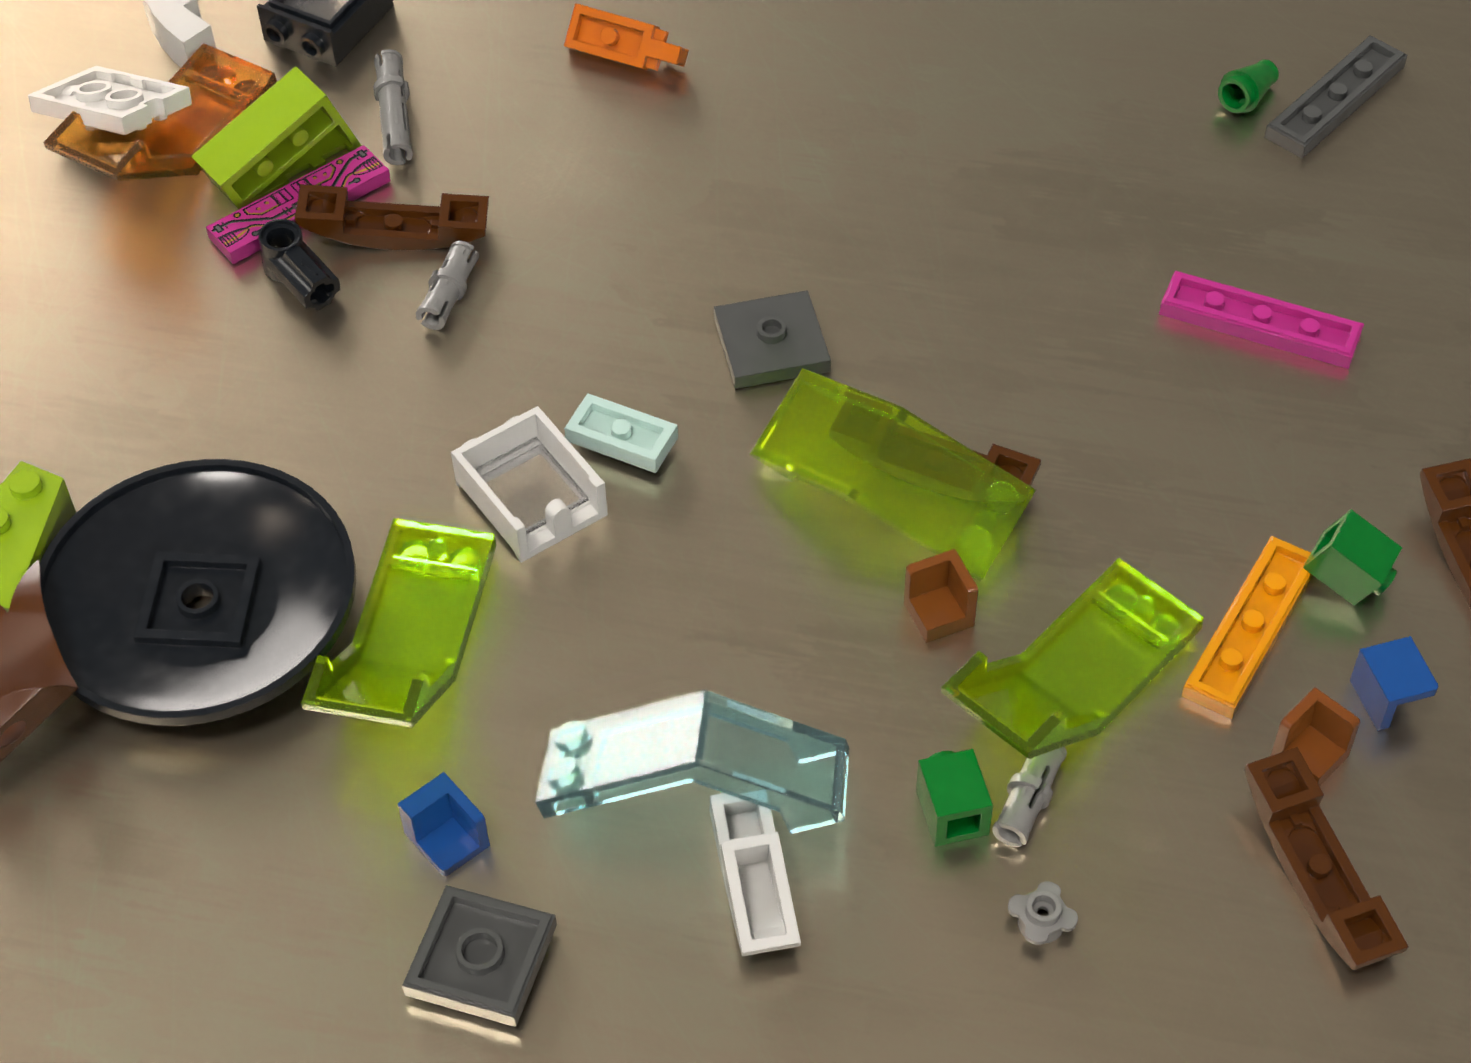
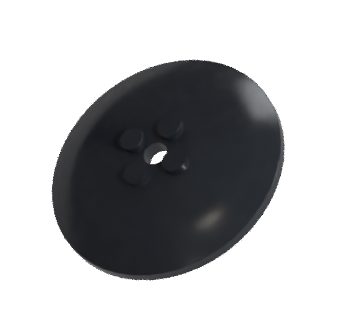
M201 459L164 465L142 472L112 486L89 501L68 520L49 544L40 561L42 598L48 622L63 660L79 687L73 693L74 696L103 713L128 721L152 725H191L225 719L249 711L284 693L308 675L332 649L348 620L355 597L356 564L351 541L344 524L326 499L312 487L294 476L266 465L241 460ZM198 596H209L212 598L210 603L202 608L191 609L186 607L188 603Z

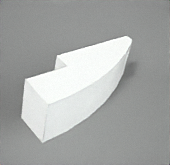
M142 0L151 30L159 44L170 58L190 76L197 74L219 59L211 25L201 18L197 0Z
M766 786L710 795L709 812L725 889L742 956L801 946L779 834L775 831Z

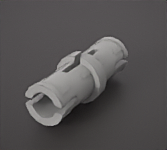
M453 242L439 271L437 269L434 270L428 281L429 290L416 311L417 320L423 319L427 312L421 324L429 329L440 330L444 327L457 299L461 300L467 290L466 281L479 259V252L477 250L473 251L468 259L474 248L468 242Z
M1039 736L1038 739H1033L1031 749L1020 773H1015L1011 776L1007 785L1009 796L998 820L992 827L994 836L1004 844L1013 847H1021L1022 844L1026 845L1040 809H1045L1049 805L1053 796L1051 785L1061 763L1067 755L1065 747L1057 740L1047 736Z

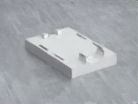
M100 66L89 68L28 95L31 112L122 135L147 128V125L152 123L151 118L162 121L167 119L168 115L192 105L190 89L187 86Z

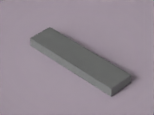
M1370 35L1270 122L1266 127L1264 138L1303 158L1405 67L1408 55Z

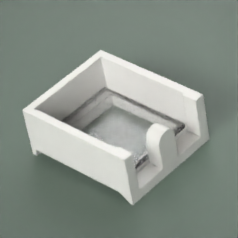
M538 406L520 416L510 418L503 425L478 438L468 440L461 447L451 451L456 485L464 489L506 540L520 563L608 515L605 482Z

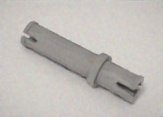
M387 49L381 51L382 60L378 53L375 55L374 64L377 81L373 86L375 100L379 101L383 157L386 162L392 165H403L406 163L405 158L410 161L413 156L406 105L410 95L409 84L407 81H404L402 55L395 50Z

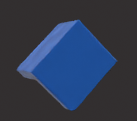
M1411 636L1360 649L1350 678L1351 684L1377 731L1390 727L1398 705L1435 696L1438 690V683Z
M445 772L397 803L404 833L442 876L450 875L490 846L484 815Z

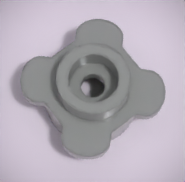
M1042 882L1038 885L1036 891L1025 896L1016 894L1010 898L1008 903L1009 914L1018 918L1020 932L1028 942L1035 945L1053 942L1061 936L1063 931L1070 932L1077 925L1078 915L1076 911L1067 908L1060 897V887L1053 882ZM1044 909L1048 912V915H1038L1037 911Z

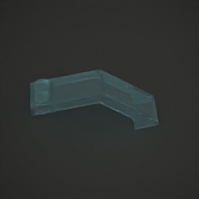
M703 690L582 722L571 721L559 728L551 729L535 803L545 819L693 782L780 812L790 834L845 820L849 745L846 739Z

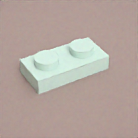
M587 393L564 428L565 438L570 443L654 473L658 471L678 439L677 424Z

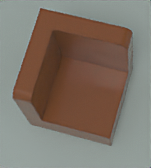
M955 549L911 563L906 567L904 605L926 643L975 626L978 587Z
M1314 687L1280 722L1271 756L1298 747L1320 787L1349 757L1360 725V719Z

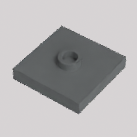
M808 290L714 306V320L735 389L831 372V359Z
M446 885L403 982L404 995L516 1027L556 929V915Z

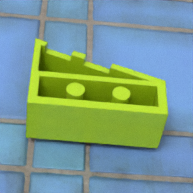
M295 66L191 157L212 183L238 209H241L289 184L288 179L308 168L314 171L326 165L325 159L344 149L351 152L362 145L327 95Z
M20 461L0 484V605L6 612L9 611L11 599L23 575L37 560L41 561L51 541L76 513L64 478L23 461Z

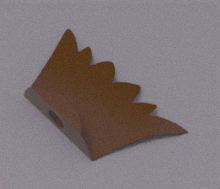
M39 560L21 578L11 599L9 611L6 612L0 605V762L79 688L63 660L47 619L41 592Z

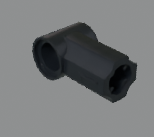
M275 219L264 224L259 231V244L266 276L273 281L282 282L305 308L311 307L318 311L331 304L335 294L340 291L339 279L303 241L299 225L287 219Z

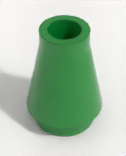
M1263 59L1256 64L1226 73L1218 88V98L1223 107L1233 113L1252 111L1271 85L1278 80V68L1272 61Z

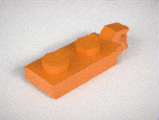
M575 3L564 43V46L644 70L652 69L656 71L659 70L661 61L684 67L689 52L688 49L666 43L669 32L660 30L658 26Z

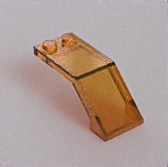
M203 43L168 81L189 87L192 105L168 115L167 119L162 121L151 118L152 123L148 124L147 128L141 131L135 130L126 135L94 127H85L80 114L72 111L43 143L46 149L118 181L198 175L202 169L191 156L277 82L275 73Z

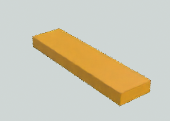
M1274 536L1270 537L1187 679L1181 697L1227 718L1232 719L1313 576L1303 568L1311 552Z

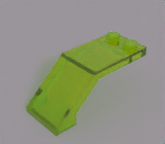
M804 368L800 371L749 454L791 481L796 478L857 505L936 555L955 549L970 575L978 581L983 580L1036 492V489L905 408Z
M393 518L353 641L332 662H330L327 656H317L301 703L302 708L310 711L413 728L457 678L496 550L495 535Z
M1118 558L1024 652L987 663V656L978 651L941 687V693L1026 758L1031 759L1100 734L1195 637L1203 627L1204 617Z

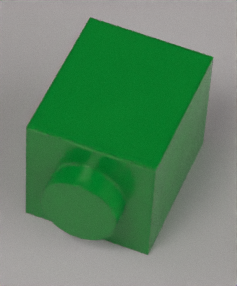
M1350 509L1322 532L1303 568L1354 606L1369 594L1373 593L1379 596L1389 587L1397 574V570L1392 566L1402 547Z
M969 749L959 752L940 751L929 758L918 760L916 792L934 847L988 836L990 833L993 804L974 750Z

